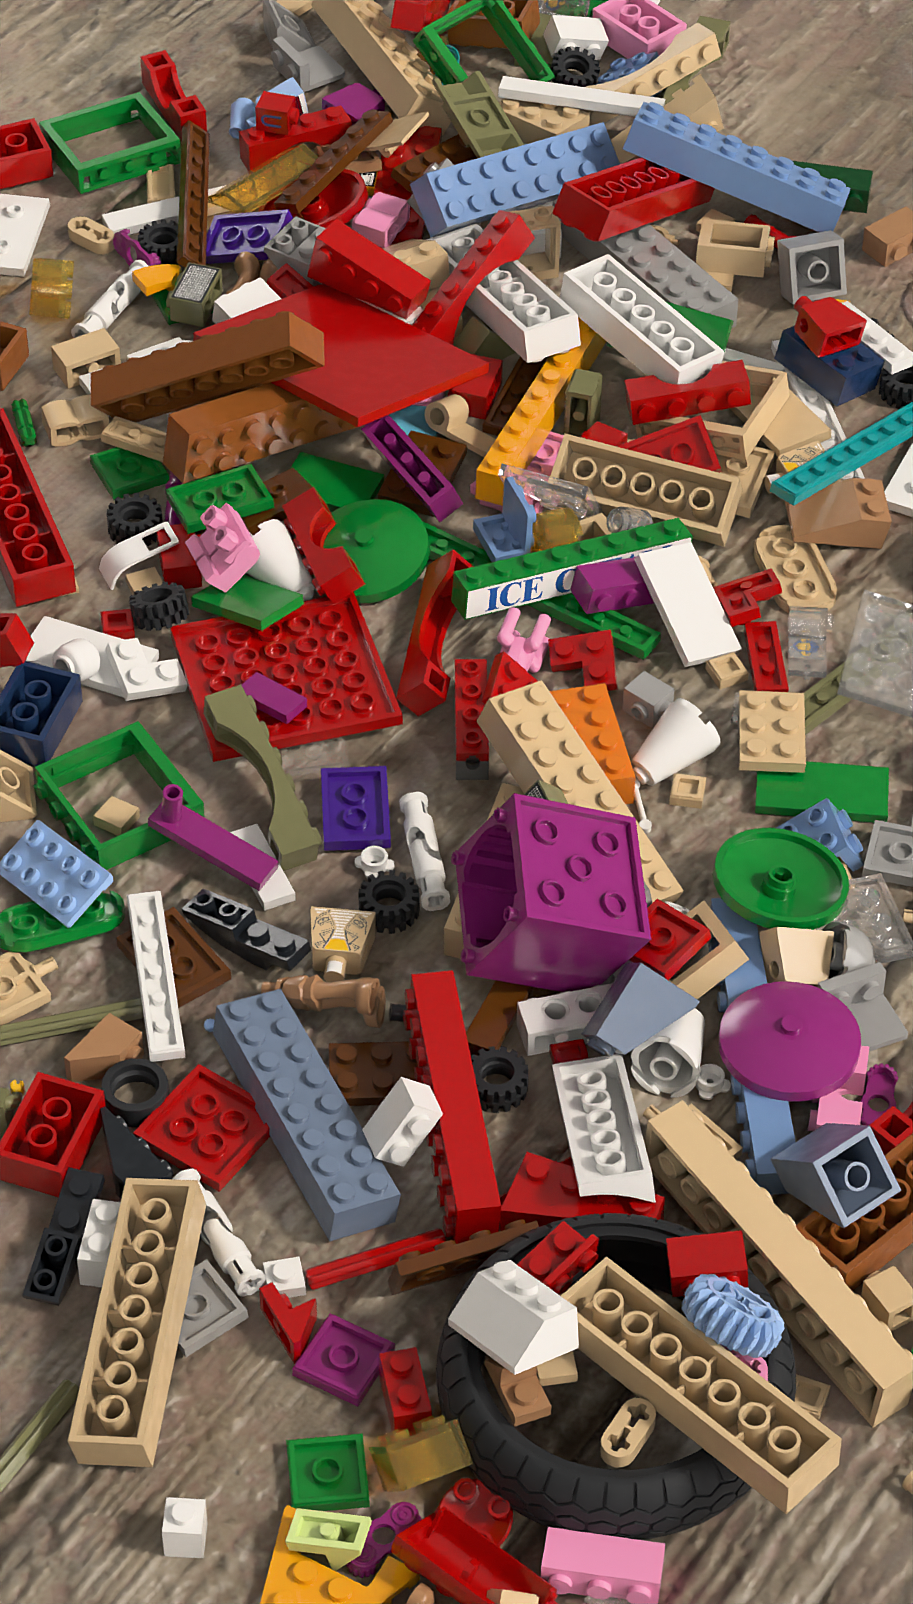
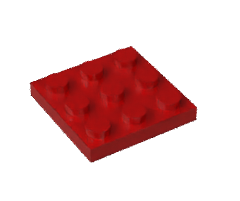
M198 1064L166 1097L162 1105L156 1108L133 1132V1135L136 1138L142 1137L147 1142L152 1153L181 1170H197L201 1176L200 1181L220 1192L268 1140L270 1128L267 1122L264 1124L255 1109L256 1103L249 1092Z

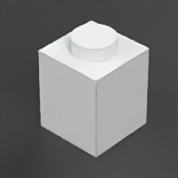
M166 1497L162 1527L164 1556L204 1558L208 1525L206 1499Z

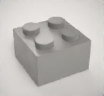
M830 230L777 240L782 297L795 304L802 296H807L811 301L847 294L844 239Z

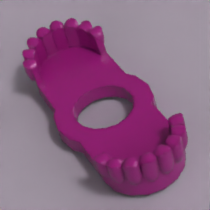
M123 229L114 234V248L126 260L129 266L134 262L130 254L131 246L136 251V260H142L148 266L161 264L157 253L148 254L138 241L131 239L127 235L130 233V229Z
M875 1064L873 1068L870 1067L869 1071H867L866 1093L861 1099V1102H863L861 1125L869 1126L892 1106L896 1107L894 1092L898 1076L894 1068L889 1067L888 1064ZM874 1098H881L888 1103V1108L884 1111H875L869 1107L868 1102Z
M399 1502L388 1509L380 1518L374 1519L371 1522L361 1555L346 1564L349 1572H353V1576H359V1578L369 1577L370 1574L374 1575L376 1573V1565L387 1554L392 1553L391 1546L393 1543L392 1541L385 1545L378 1544L372 1537L374 1531L381 1527H387L395 1533L396 1537L397 1534L421 1520L418 1509L409 1502Z

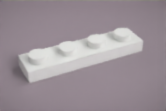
M849 301L842 302V304L867 320L860 343L873 350L876 355L885 360L884 369L894 374L913 366L912 351Z

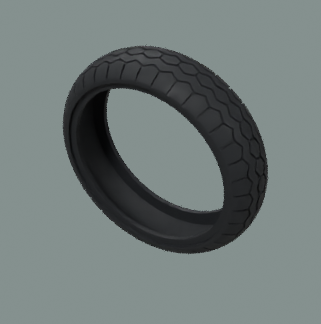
M603 1213L558 1220L530 1230L505 1244L484 1261L462 1287L445 1320L437 1352L436 1385L442 1417L455 1448L476 1478L494 1495H499L505 1501L507 1500L513 1510L546 1527L637 1540L652 1539L687 1530L715 1517L742 1498L752 1487L703 1448L680 1460L645 1469L612 1470L570 1462L538 1447L508 1422L491 1398L481 1371L486 1353L448 1325L449 1316L478 1272L490 1268L501 1261L511 1260L517 1265L562 1221H565L585 1239L591 1234L599 1238L596 1262L588 1271L583 1272L581 1270L573 1277L570 1287L605 1257H608L645 1287L672 1295L666 1238L701 1234L675 1223L661 1219L657 1220L648 1216ZM748 1268L749 1290L760 1295V1298L764 1301L769 1302L772 1306L771 1308L777 1310L783 1319L767 1289ZM679 1296L677 1298L683 1300L685 1297ZM784 1322L783 1326L785 1329L781 1334L782 1338L777 1347H774L770 1354L762 1358L768 1366V1382L795 1402V1359L790 1336Z

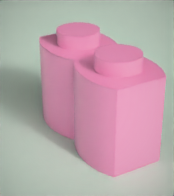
M377 192L372 198L367 200L365 208L354 216L352 229L379 247L385 248L390 246L397 233L403 230L410 218L408 200Z

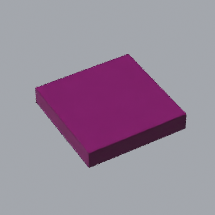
M329 1313L293 1366L292 1376L358 1407L379 1376V1353L395 1351V1343Z

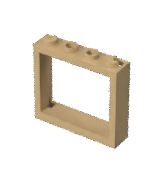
M744 365L750 382V395L763 398L742 428L703 421L717 455L747 459L789 397L787 372ZM681 416L635 425L637 438L690 418Z

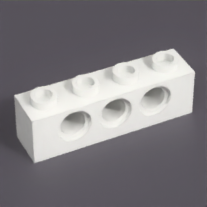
M601 984L592 988L572 992L565 991L556 995L530 998L526 1001L517 1002V1027L527 1056L549 1052V1044L584 1039L585 1044H587L589 1039L581 1034L612 984Z

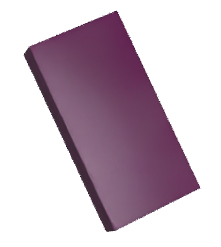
M258 672L242 684L246 695L253 697L257 709L285 724H288L307 707L306 697Z

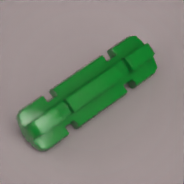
M24 399L14 400L11 405L18 435H20V442L25 447L35 445L37 442L36 433L33 428L34 425L30 411L28 410V403Z

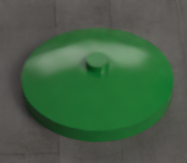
M372 499L345 505L331 513L336 525L328 533L323 548L329 549L342 546L355 562L365 582V585L353 591L358 604L379 602L396 596L410 587L423 573L430 556V542L423 521L408 507L393 501Z
M755 828L740 832L723 843L716 855L713 866L714 886L726 905L746 920L769 929L786 927L814 930L823 927L841 913L848 896V875L836 855L818 841L790 830Z

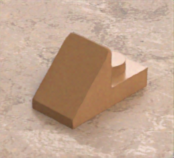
M493 1358L485 1360V1366L514 1427L551 1415V1404L536 1376L537 1366L514 1375Z

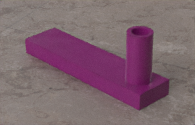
M176 784L167 785L163 789L161 804L148 818V826L260 891L278 869L279 861L182 805V788Z

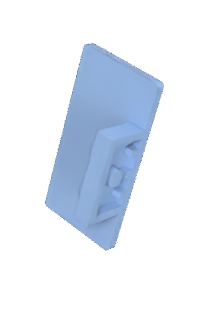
M37 820L0 861V876L67 928H70L103 890L105 891L113 882V876L106 869L40 820Z

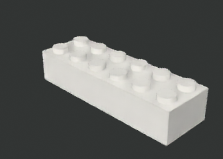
M609 254L564 273L560 299L572 308L582 321L646 376L654 375L659 380L670 384H688L704 378L711 371L714 364L722 363L724 351Z

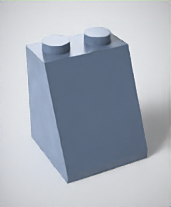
M625 963L581 1035L589 1039L587 1046L603 1056L605 1054L613 1056V1054H627L696 1008L700 1001L644 964Z
M825 1123L771 1158L773 1166L787 1192L842 1228L847 1227L901 1191L871 1127L867 1125Z

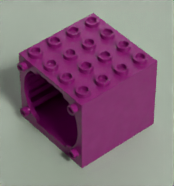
M514 793L500 808L497 807L494 810L493 815L458 850L452 853L451 863L456 865L464 945L460 958L461 962L465 963L466 975L561 992H572L601 985L651 940L635 817Z

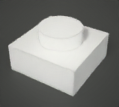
M300 1257L263 1262L266 1285L273 1282L280 1294L285 1293L288 1298L306 1295Z

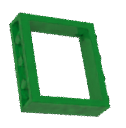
M472 0L425 26L413 39L414 44L443 85L461 83L468 76L439 35L482 11L530 80L551 82L555 78L549 65L543 60L533 42L528 39L521 29L519 22L514 19L506 8L503 0Z
M140 92L39 122L40 130L51 149L52 159L80 194L144 175L149 170H152V172L160 170L159 167L168 164L177 165L181 163L180 139ZM134 110H137V111H138V113H135V114H132V115H131V111H134ZM138 119L156 139L82 163L65 143L68 140ZM88 176L89 181L83 183L84 177Z
M139 721L34 767L36 784L33 785V788L40 800L45 799L53 818L56 821L61 820L69 839L72 842L77 841L81 852L106 870L171 841V839L149 827L148 823H145L101 844L59 790V787L134 754L162 791L170 784L180 786L183 790L182 805L205 817L203 801Z

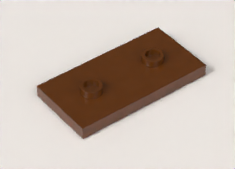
M294 468L263 482L274 499V508L242 517L245 526L252 535L261 530L258 525L265 521L277 519L281 522L286 519L287 516L282 506L312 488ZM207 528L195 532V535H202L207 530Z

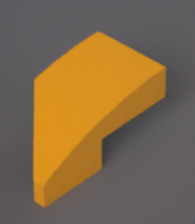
M176 264L153 265L132 271V280L146 296H149L164 289L173 291L177 277L182 271L180 265Z

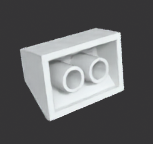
M511 1260L498 1262L492 1267L478 1272L448 1318V1325L514 1375L579 1348L577 1307Z

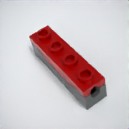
M455 659L456 780H489V740L477 723V719L485 707L482 698L487 684V659ZM467 763H477V764H476V765H469V764H467Z

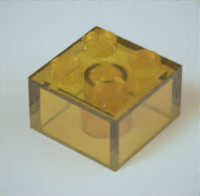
M432 1415L413 1422L414 1430L410 1432L407 1428L402 1430L396 1429L377 1436L379 1444L368 1448L384 1492H402L473 1464L458 1420H445L443 1415L436 1417Z

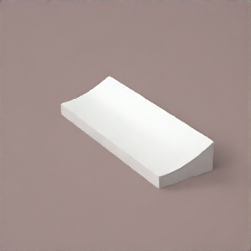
M622 1054L552 1064L555 1086L580 1197L620 1195L656 1203L652 1171Z

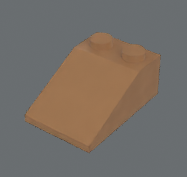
M849 478L830 484L794 506L785 501L793 542L882 549L892 523L882 480Z

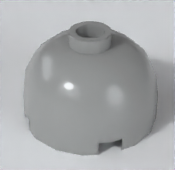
M835 921L830 922L822 929L823 931H834L829 979L875 964L871 942L858 928Z

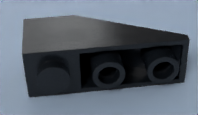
M105 1106L100 1109L102 1129L117 1196L122 1199L126 1178L172 1179L174 1175L170 1165L164 1159L159 1160L151 1153L147 1142L142 1137L136 1138L129 1131L126 1122L121 1116H114Z

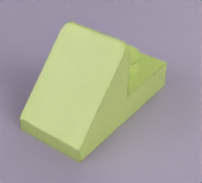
M297 1508L285 1542L291 1551L326 1555L331 1569L337 1571L361 1555L372 1520L367 1516Z

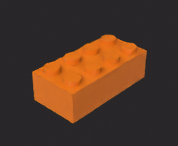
M606 684L550 691L624 803L633 804L635 774Z

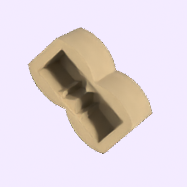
M91 394L76 397L71 401H52L41 407L42 423L52 446H67L79 440L90 441L101 438L102 431L109 424L108 415L91 406Z

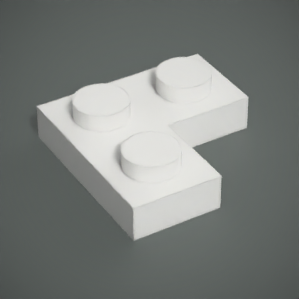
M138 638L107 643L105 651L126 701L186 691L187 682L178 659L148 663Z

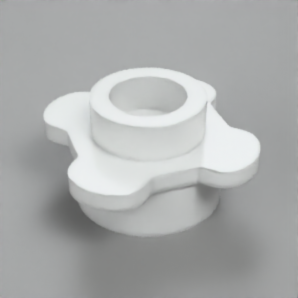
M370 846L362 851L361 856L355 858V866L365 872L367 879L371 874L377 878L378 871L389 872V870H393L394 861L388 859V854L382 847Z
M705 1064L700 1067V1074L695 1087L699 1090L700 1098L711 1100L714 1095L720 1092H728L731 1088V1083L725 1079V1074L721 1067L715 1064Z

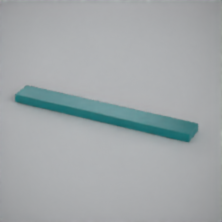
M913 402L773 481L769 491L794 506L913 436Z

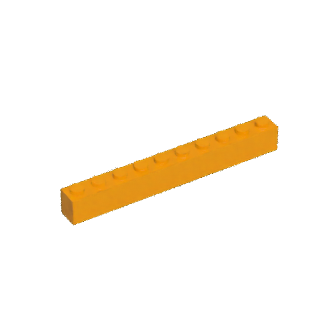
M579 317L581 346L572 348L566 353H557L549 356L477 468L475 499L503 506L505 478L513 477L515 482L519 483L527 467L565 409V392L575 369L589 371L607 342Z

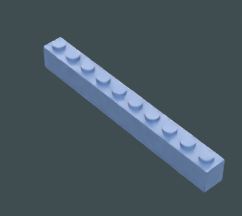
M711 898V910L749 958L746 963L717 984L720 985L721 992L717 993L718 1011L725 1013L728 1006L738 996L751 988L766 984L767 979L757 924L738 915L721 898ZM713 934L708 943L709 952L720 945ZM731 1075L732 1095H738L739 1102H736L735 1106L737 1124L743 1123L744 1131L740 1132V1144L743 1147L742 1152H748L749 1160H745V1166L751 1178L759 1187H764L770 1195L790 1194L785 1190L771 1161L772 1157L796 1143L789 1102L757 1094L746 1088Z

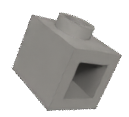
M643 671L624 687L623 711L631 715L635 720L641 721L653 729L669 704L673 702L674 688Z

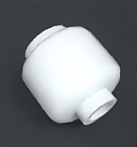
M77 638L61 645L55 650L52 664L53 668L80 674L81 682L93 677L99 671L100 656L97 648L90 641Z

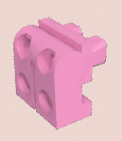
M227 503L220 509L211 505L200 517L207 530L200 537L193 534L185 542L194 560L197 561L196 564L205 581L225 593L258 561L260 556L259 549L241 516Z

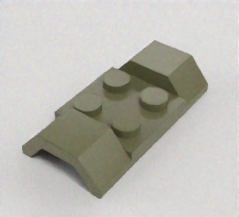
M475 71L461 83L442 85L438 77L433 78L432 84L444 102L442 105L443 109L466 147H471L477 158L524 145L480 71Z

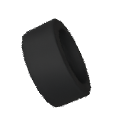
M130 1058L116 1063L107 1070L102 1078L101 1090L104 1091L106 1108L114 1116H121L128 1127H139L156 1108L162 1105L169 1095V1083L164 1070L156 1063L146 1059ZM132 1082H144L156 1089L153 1097L138 1104L125 1103L114 1096L117 1089Z

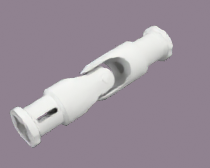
M135 260L130 265L129 271L126 274L120 275L108 290L85 313L84 320L81 323H77L71 329L73 338L102 328L107 329L115 321L118 315L141 291L132 280V271L148 267L144 261Z
M421 792L407 793L401 797L399 803L400 810L405 815L403 826L412 858L416 883L422 891L421 905L428 911L442 910L449 905L450 894L444 886L446 875L439 853L433 819L427 812L428 799Z
M188 1169L176 1174L172 1179L198 1180L206 1201L200 1236L211 1247L213 1256L222 1271L231 1276L235 1283L234 1289L236 1293L244 1297L259 1291V1288L264 1285L266 1276L263 1271L256 1269L252 1263V1255L244 1242L231 1233L233 1232L232 1224L213 1194L205 1190L200 1183L201 1176L198 1171Z

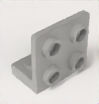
M881 962L818 982V988L834 995L852 1012L859 1025L861 1046H868L869 1052L905 1040L908 1036L907 1029L883 994L887 971Z

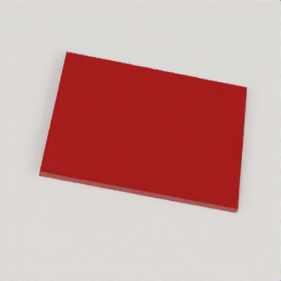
M319 284L193 333V341L203 335L218 334L224 332L229 327H240L250 324L255 319H266L276 316V313L281 311L294 313L297 317L324 332L325 366L271 383L357 428L489 372L488 362L325 284Z

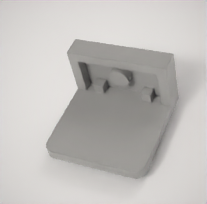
M282 36L272 39L273 51L271 52L273 66L286 79L293 77L303 92L311 91L314 88L345 77V70L321 46H314L297 52Z

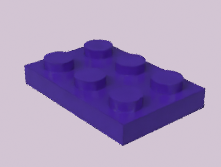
M289 209L215 215L207 233L206 264L235 262V259L241 252H250L258 260L269 259L264 252V246L293 219Z
M386 766L321 768L324 851L357 850L370 846H379L383 849L391 848Z

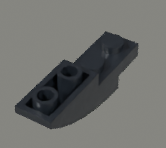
M204 888L182 908V913L210 938L244 960L266 971L272 965L291 971L311 951L309 940L260 921L256 918L253 908Z
M68 1167L49 1228H44L22 1294L23 1298L57 1306L62 1302L78 1270L77 1257L92 1200H99L105 1183L104 1175Z

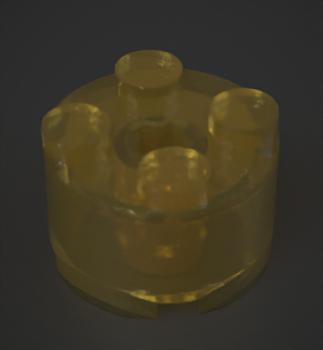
M33 258L29 315L70 319L71 302L66 301V299L72 298L73 280H67V278H73L74 261Z
M564 506L536 513V522L533 523L532 527L534 546L531 547L532 552L579 542L578 536H582L583 532L572 508Z

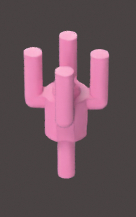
M511 607L497 636V641L502 645L500 653L506 652L527 672L537 673L549 648V638L545 634L551 618L546 614H540L531 636L526 639L520 637V633L514 630L520 616V611L515 607Z

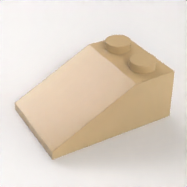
M409 239L382 248L431 280L429 290L440 287L450 276L448 253L435 240Z

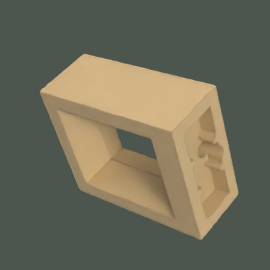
M540 206L533 209L510 211L511 213L519 214L530 231L545 229V252L522 255L518 259L527 269H531L529 271L539 280L559 277L561 222L557 216L552 214L554 206Z
M703 219L697 245L696 264L708 272L763 278L765 267H771L775 237H769L770 226Z
M702 901L685 915L709 928L720 945L673 981L671 979L668 980L696 999L700 998L749 960L705 901Z

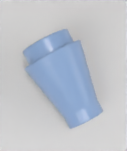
M238 98L231 104L229 134L233 138L239 139V131L247 129L245 120L256 116V105L248 98Z

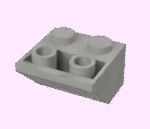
M295 217L264 246V252L277 269L288 263L311 285L317 286L321 283L308 278L307 274L316 237L326 228Z

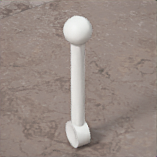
M635 778L634 799L640 818L639 825L646 834L651 831L652 823L646 819L639 792L640 781Z

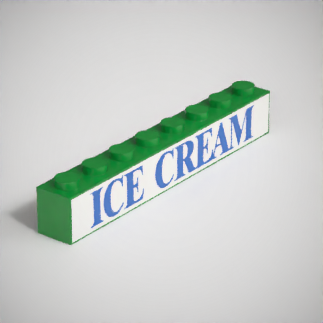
M674 518L454 571L451 601L463 619L466 620L507 610L511 607H519L572 594L570 588L576 567L579 565L633 558L640 553L692 543L693 535L680 518Z

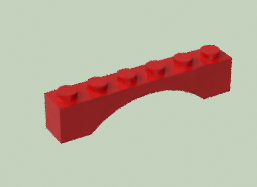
M499 210L492 217L490 223L459 261L447 280L443 282L440 289L425 306L412 326L453 345L459 317L476 286L497 267L520 259L535 239L519 214Z
M454 549L427 565L396 696L397 700L418 717L446 701L451 678L445 673L442 666L441 653L447 629L457 611L451 601L454 571L474 567Z

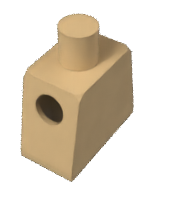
M775 927L759 932L767 983L791 981L818 987V982L829 979L834 931Z

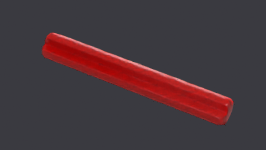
M437 1228L308 1268L306 1270V1280L310 1289H318L395 1265L399 1261L398 1258L412 1251H420L421 1255L432 1252L436 1245L446 1242V1237L442 1229Z

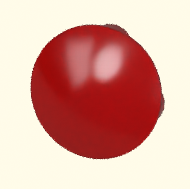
M461 1478L445 1493L438 1506L439 1508L446 1507L499 1547L507 1539L513 1525V1508L507 1500L503 1502V1498L499 1495H494L478 1479Z

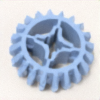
M700 1274L689 1285L684 1294L685 1298L682 1301L683 1306L681 1309L688 1321L694 1323L695 1329L701 1330L705 1333L706 1337L715 1340L717 1345L721 1344L730 1351L734 1350L742 1356L749 1355L752 1358L766 1357L774 1347H777L782 1338L781 1334L785 1329L783 1326L784 1321L778 1311L771 1308V1304L760 1298V1295L753 1293L748 1287L745 1288L739 1285L736 1281L732 1282L724 1276L718 1277L715 1274Z

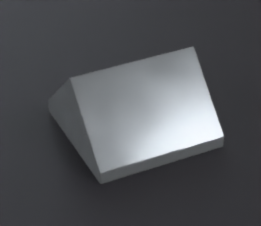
M263 0L264 32L272 49V39L280 36L297 52L316 46L303 19L274 0Z

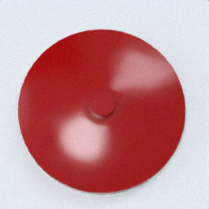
M344 169L299 214L291 213L293 219L299 217L324 228H327L335 219L346 224L363 209L367 202L368 191L364 179L357 172ZM299 177L284 183L271 192L260 205L258 212L277 210L274 202Z

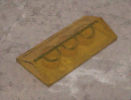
M304 143L291 147L209 195L208 203L235 213L252 212L282 194L319 157Z

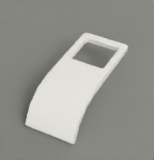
M163 522L109 549L101 559L99 570L110 590H114L116 580L123 571L134 564L179 544V540L169 523ZM165 529L171 542L149 551L142 538Z

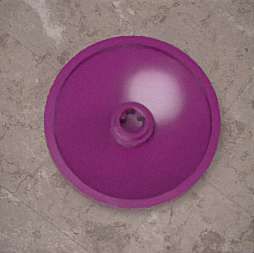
M791 981L762 984L738 996L728 1006L722 1017L719 1031V1051L723 1063L738 1082L762 1096L782 1101L817 1099L834 1092L846 1083L858 1064L861 1050V1033L854 1015L842 1001L818 987Z

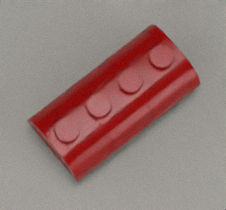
M444 1506L438 1507L434 1513L397 1534L392 1543L391 1552L401 1559L410 1571L421 1574L433 1583L441 1594L452 1597L460 1604H495L487 1598V1591L491 1588L535 1594L536 1597H539L538 1604H558L555 1602L558 1596L555 1587Z

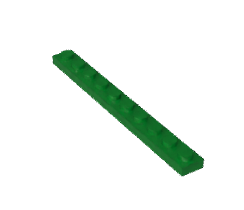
M423 521L430 542L429 559L435 561L454 549L474 567L492 562L485 550ZM573 593L527 604L585 633L611 630L615 647L642 660L661 641L660 632L616 611L609 610L586 614Z

